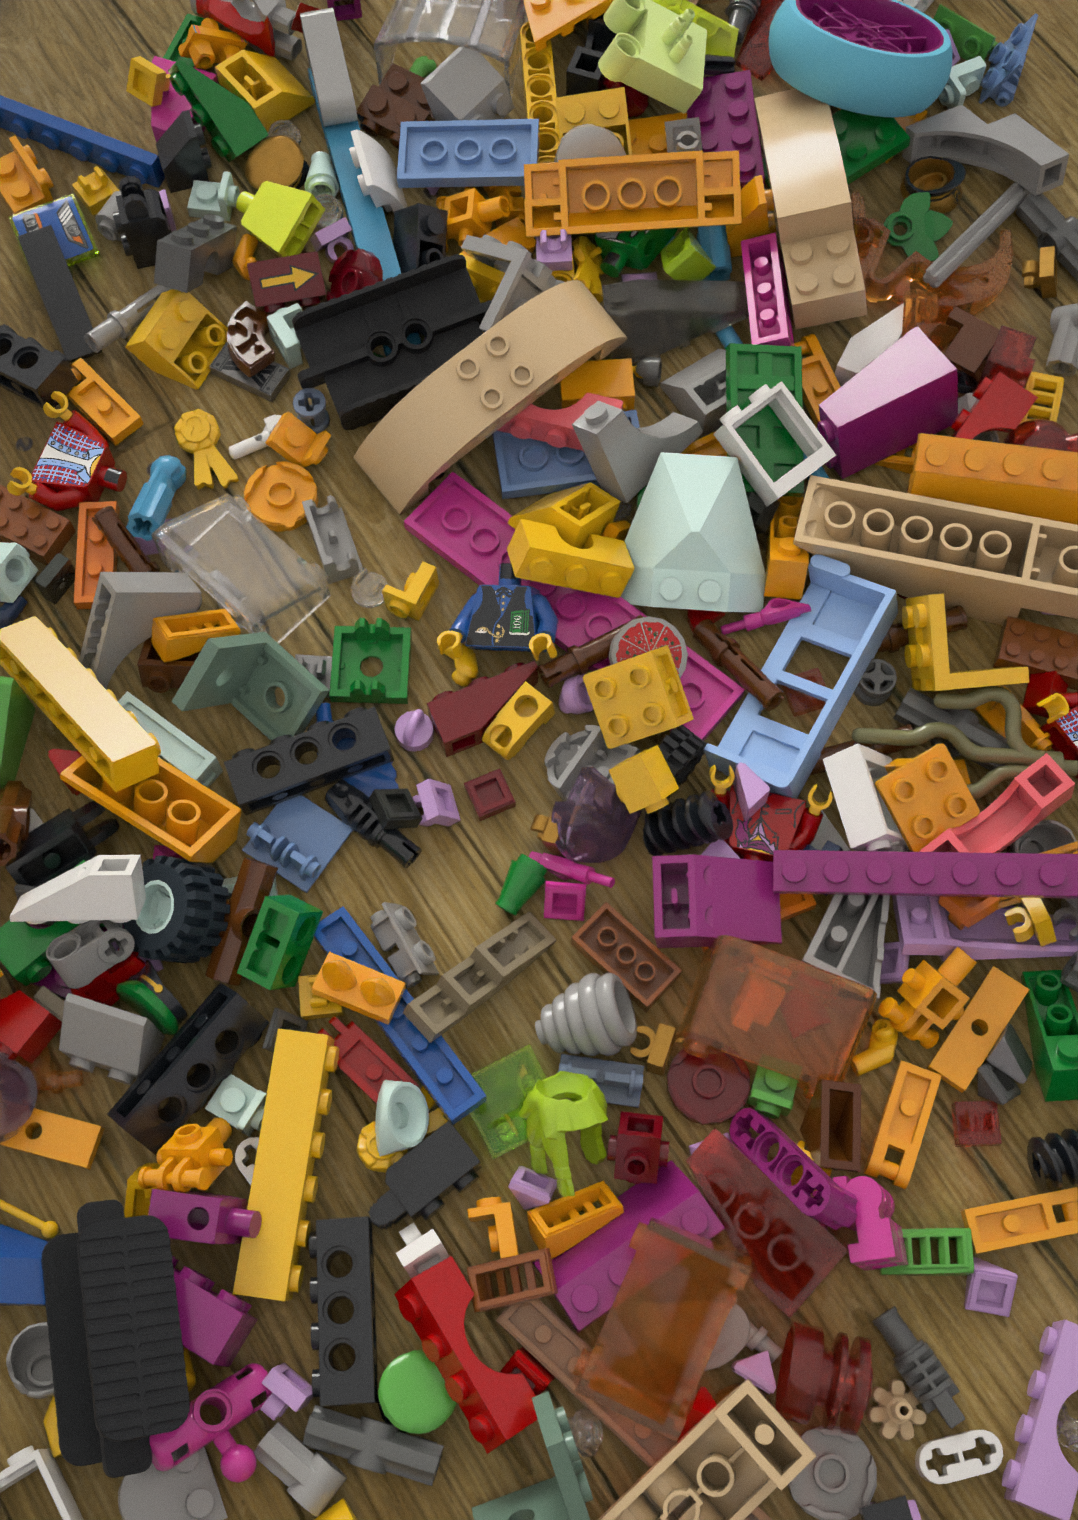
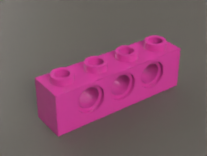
M776 232L741 241L752 344L794 346L785 268Z

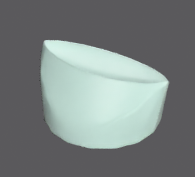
M384 1080L381 1085L375 1120L376 1144L379 1156L415 1147L422 1142L427 1133L429 1124L428 1105L421 1090L411 1082Z

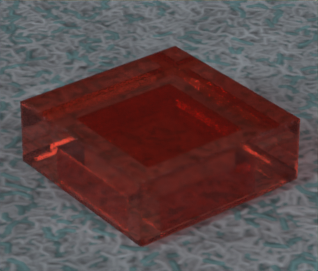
M819 668L794 674L826 687ZM782 685L794 717L822 709L826 704L825 701Z

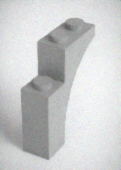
M959 105L906 126V133L910 137V146L903 150L902 157L909 163L926 156L953 159L959 163L979 166L1004 175L1020 184L1034 196L1063 185L1069 153L1016 113L987 124L965 106Z

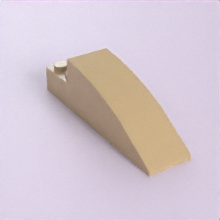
M797 89L754 98L769 184L773 195L774 212L795 330L867 315L866 291L853 229L851 198L829 105Z
M810 475L793 541L794 545L814 555L820 554L846 563L850 566L851 574L894 589L897 594L908 598L944 593L945 610L961 605L966 616L973 619L1003 626L1008 616L1017 618L1021 608L1078 619V525Z

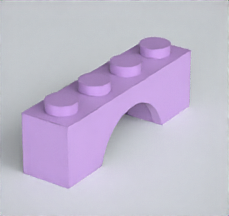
M1068 1320L1053 1322L1052 1327L1047 1326L1043 1332L1039 1351L1044 1353L1040 1371L1034 1370L1029 1380L1027 1395L1032 1397L1027 1415L1022 1414L1017 1423L1015 1441L1019 1442L1015 1460L1010 1459L1006 1464L1002 1477V1486L1006 1487L1004 1499L1055 1520H1070L1078 1490V1472L1068 1463L1060 1449L1056 1427L1058 1414L1063 1403L1071 1394L1078 1390V1324Z

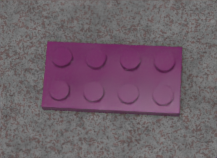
M750 70L704 77L703 91L687 110L688 118L699 117L703 153L739 150L741 189L755 176L762 175L765 188Z

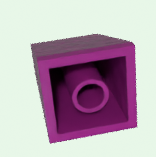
M918 326L908 331L819 404L820 422L817 423L818 431L836 454V456L825 463L827 468H834L838 475L844 479L917 443L918 434L920 433L934 435L950 427L958 416L957 368Z

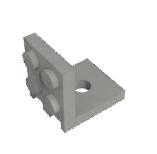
M484 234L482 238L467 235L461 246L475 260L505 272L479 326V329L484 333L530 299L558 284L564 283V281L554 278L551 275L552 270L540 261L532 259V253L516 242L508 241L506 245L489 235Z

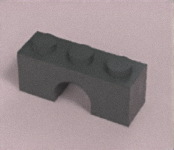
M204 215L203 218L188 223L187 226L172 231L171 234L157 240L154 283L188 293L203 284L204 271L219 275L232 268L237 226L225 223L223 217Z

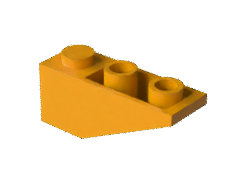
M781 496L777 499L780 505L767 530L764 596L801 600L809 564V552L794 545L793 541L804 498Z

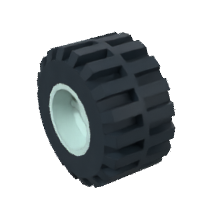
M156 856L155 859L144 861L142 870L146 893L145 903L137 920L122 923L124 929L133 936L135 942L133 952H139V956L145 959L185 964L198 962L200 957L206 958L212 953V946H218L221 942L220 931H226L228 922L224 921L225 914H230V905L226 904L229 892L228 888L222 887L224 879L220 874L215 873V868L200 862H190L186 859L170 856Z

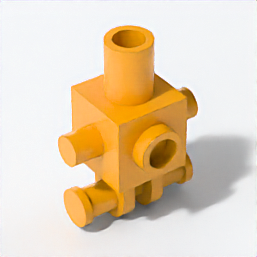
M466 187L463 192L451 196H440L436 200L437 208L448 211L446 253L448 252V239L454 238L461 247L467 235L481 238L484 234L486 235L491 232L492 221L510 215V204L504 195L486 200L475 187Z
M958 946L938 969L923 959L916 969L910 968L902 976L904 983L897 992L905 1000L899 1006L892 997L884 999L879 1005V1014L884 1018H889L891 1026L898 1032H902L909 1040H918L920 1045L926 1049L934 1047L938 1042L939 1033L935 1029L930 1028V1026L934 1023L943 1030L951 1020H958L962 1017L964 1013L963 1006L970 997L958 985L977 962Z
M213 1118L205 1127H200L198 1124H187L178 1128L174 1135L157 1152V1163L161 1166L158 1169L142 1167L139 1171L138 1184L140 1188L150 1189L151 1187H157L159 1190H174L181 1193H187L191 1188L207 1190L221 1172L232 1163L233 1154L231 1149L224 1148L223 1146L232 1135L230 1124L222 1118Z

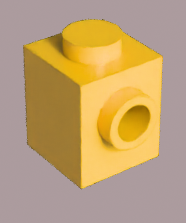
M658 745L629 757L608 770L616 785V793L619 799L626 805L630 814L645 808L647 814L663 808L669 804L667 797L679 789Z

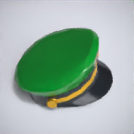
M147 959L145 972L137 980L117 984L116 994L138 1014L148 1018L164 1034L175 1035L179 1025L188 1016L178 1000L162 984L156 970Z

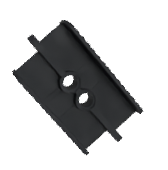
M454 254L450 257H444L439 261H433L428 265H422L420 268L409 270V272L398 274V276L393 278H387L382 282H376L374 285H368L363 287V289L352 291V293L341 295L339 298H333L328 302H322L317 306L309 307L297 313L292 319L295 334L310 367L297 374L302 389L314 388L326 383L344 430H355L358 427H364L369 423L377 422L383 419L397 403L431 373L483 334L479 326L492 300L480 303L466 268L465 257L460 254ZM417 332L423 334L426 340L421 344L414 345L407 341V337ZM380 345L388 346L392 350L388 356L383 358L377 357L372 353Z
M104 1200L88 1202L81 1206L77 1212L78 1232L62 1234L52 1238L42 1251L41 1263L61 1454L67 1462L75 1466L103 1463L104 1473L110 1478H118L141 1473L149 1469L152 1463L149 1437L179 1428L189 1414L190 1399L168 1229L160 1219L154 1216L143 1215L125 1218L123 1205L119 1201Z

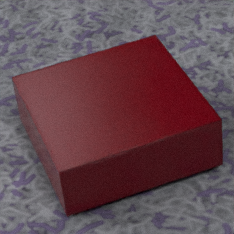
M500 768L464 783V788L479 821L516 807L514 797Z

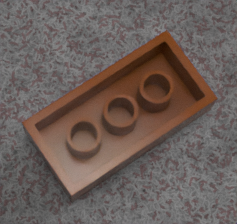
M0 485V542L21 545L28 551L30 558L47 566L54 556L63 550L76 532L71 521L22 495H12L6 487Z
M1008 616L1001 629L993 668L1028 667L1029 676L1030 674L1056 670L1068 684V688L1078 690V634Z
M607 902L571 937V944L603 974L613 973L619 976L629 993L630 999L645 1013L681 976L682 970Z

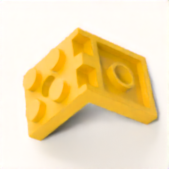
M944 593L906 598V606L902 608V624L904 629H908L909 645L905 646L904 655L906 666L911 668L913 689L942 691L1029 683L1028 667H999L950 672Z

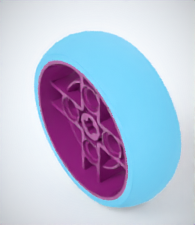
M784 0L776 11L770 26L768 39L769 55L776 73L800 92L818 101L847 111L879 117L912 116L927 109L938 98L950 77L952 45L946 30L928 15L897 0Z

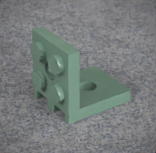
M266 632L208 638L172 702L182 712L231 703L272 741L282 735H292L293 737L303 733L330 690ZM277 687H280L285 695V702L282 707L276 702L275 690Z
M549 1391L532 1397L531 1399L555 1477L472 1507L474 1520H590L585 1503L594 1499L564 1408L561 1406L554 1409Z

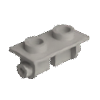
M382 903L384 910H380L370 917L373 922L370 927L383 951H388L394 946H398L399 950L388 957L398 979L405 982L407 988H411L422 981L420 974L438 975L439 972L433 963L435 961L434 952L425 941L420 939L414 928L417 923L411 911L400 904Z

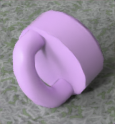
M584 674L569 677L564 681L559 696V708L563 713L577 715L593 710L583 681Z
M421 709L406 712L396 721L394 728L396 740L402 748L413 752L421 751L432 742L434 736L432 721Z

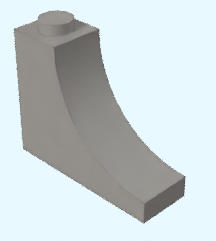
M597 401L594 405L588 407L584 414L572 424L600 488L626 503L648 484L661 452L681 453L703 433L699 421L672 412L668 417L654 425L635 428L622 409L601 401Z
M100 572L79 662L86 669L90 668L96 675L98 682L106 689L112 674L121 661L135 647L152 636L153 618L197 612L202 603V592L186 572Z

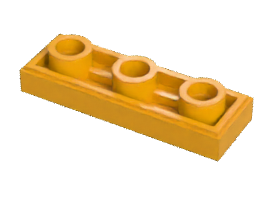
M993 966L965 1007L962 1017L956 1021L926 1069L942 1075L941 1079L963 1093L1029 989ZM971 1025L979 1026L982 1030V1036L976 1035L972 1031Z
M0 1099V1146L88 1170L91 1169L105 1128ZM41 1126V1135L38 1138L33 1139V1131L37 1127Z

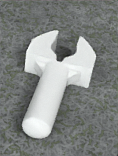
M271 415L264 418L265 428L262 433L229 446L230 456L236 460L267 447L268 445L265 442L281 418V415Z

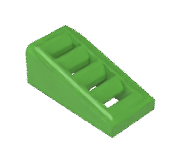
M902 1229L908 1265L880 1269V1275H971L974 1273L971 1229ZM912 1240H919L920 1265H913ZM930 1240H937L939 1264H932ZM949 1240H955L957 1264L950 1263Z

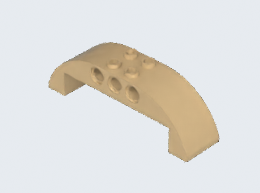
M570 280L558 284L535 296L508 314L411 390L370 432L355 453L354 460L398 515L401 516L429 494V483L592 356L596 360H602L627 340V336L582 281Z
M747 1379L692 1427L597 1520H744L777 1487L782 1491L816 1457V1454L756 1386Z

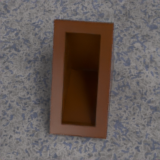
M821 1079L817 1083L800 1131L814 1162L820 1168L860 1172V1084Z

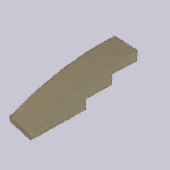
M529 911L475 947L470 957L444 973L435 986L408 1003L403 1013L431 1043L523 972L554 945L556 939Z

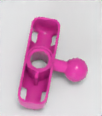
M257 1363L246 1365L237 1373L227 1377L189 1402V1414L179 1428L170 1432L151 1435L149 1443L152 1452V1463L159 1471H168L213 1441L222 1455L220 1468L223 1476L229 1481L237 1483L248 1480L257 1467L254 1451L247 1445L237 1444L229 1430L260 1410L265 1403L264 1401L253 1409L250 1400L264 1391L266 1392V1400L272 1394L262 1384V1381L268 1374L265 1368ZM252 1371L240 1380L237 1379V1377L243 1374L244 1372ZM206 1404L217 1407L221 1414V1422L217 1425L206 1424L201 1419L200 1407ZM187 1443L188 1453L174 1462L171 1453Z

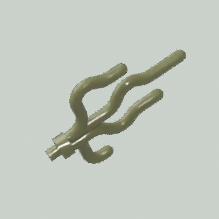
M999 686L980 687L968 694L939 693L934 697L933 701L937 708L954 710L974 709L989 701L999 702L1005 709V735L1009 748L977 746L957 727L944 722H929L914 730L860 727L852 732V739L857 743L897 746L921 745L933 738L941 737L950 741L958 752L969 760L981 763L1011 764L998 766L975 784H966L974 800L991 793L1000 783L1013 780L1046 753L1068 776H1077L1078 774L1077 760H1064L1063 753L1060 751L1036 750L1026 745L1021 734L1022 713L1020 703L1012 692Z

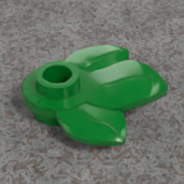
M918 192L905 198L900 210L890 214L882 228L883 237L888 244L894 247H902L909 259L923 263L935 261L939 257L938 249L934 242L944 237L953 225V221L944 214L929 210V192ZM901 225L906 229V233L901 236L897 235L894 232V227Z

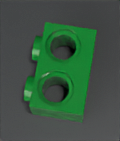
M292 895L265 896L237 973L268 990L296 986L298 976L301 973L323 911Z

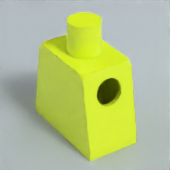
M269 181L263 182L255 195L244 191L238 196L236 201L237 210L244 213L241 225L278 257L300 254L326 210L313 194Z

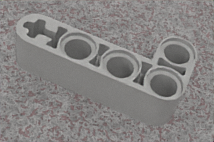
M333 7L300 13L309 67L312 71L324 127L358 121Z

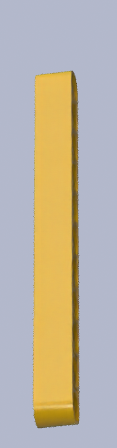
M528 21L520 30L526 119H539L538 163H552L560 145V133L555 101L557 94L551 39L546 41L547 47L537 53ZM573 253V270L553 271L551 275L554 278L564 282L573 280L575 275Z

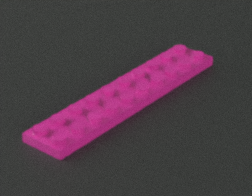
M453 471L404 520V527L407 531L478 585H498L499 564L511 563L507 547L516 530L508 524L509 518L512 515ZM522 579L521 586H532L538 589L541 595L545 596L558 618L554 643L566 652L568 647L572 645L579 647L636 618L638 615L647 617L622 597L616 598ZM686 646L688 653L686 669L680 681L694 719L683 725L704 741L743 697L745 689ZM609 657L588 669L593 672L610 666Z

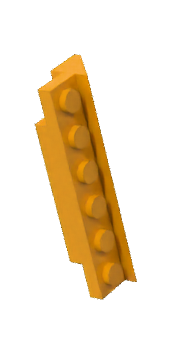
M703 150L562 159L552 163L524 164L526 237H540L542 230L547 231V236H559L561 229H565L567 235L742 224L739 150L703 153Z
M920 433L918 434L913 472L910 474L907 493L1078 525V452Z

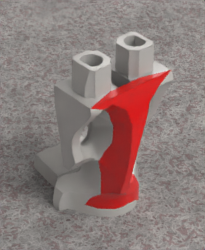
M190 0L191 10L194 14L218 21L247 40L248 44L259 54L272 56L277 60L284 57L294 61L302 50L301 39L293 36L292 34L295 30L291 29L296 12L286 8L285 0H252L253 2L250 0Z

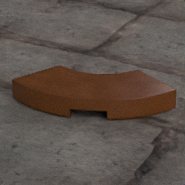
M246 301L235 310L229 320L227 347L235 365L251 378L275 361V351L265 341V335L269 332L267 316L269 315Z

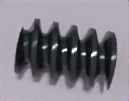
M705 791L700 797L698 795H690L686 800L684 798L676 799L673 804L669 802L668 805L647 814L645 812L643 840L649 854L653 856H661L664 853L668 854L677 850L689 849L691 846H701L704 843H713L718 839L725 840L732 835L734 827L732 816L726 805L720 802L713 792Z
M1070 1128L1064 1129L1061 1135L1054 1132L1048 1133L1044 1140L1037 1136L1029 1140L1027 1146L1028 1165L1037 1187L1045 1193L1046 1179H1050L1055 1189H1062V1175H1066L1072 1185H1078V1129L1077 1132Z

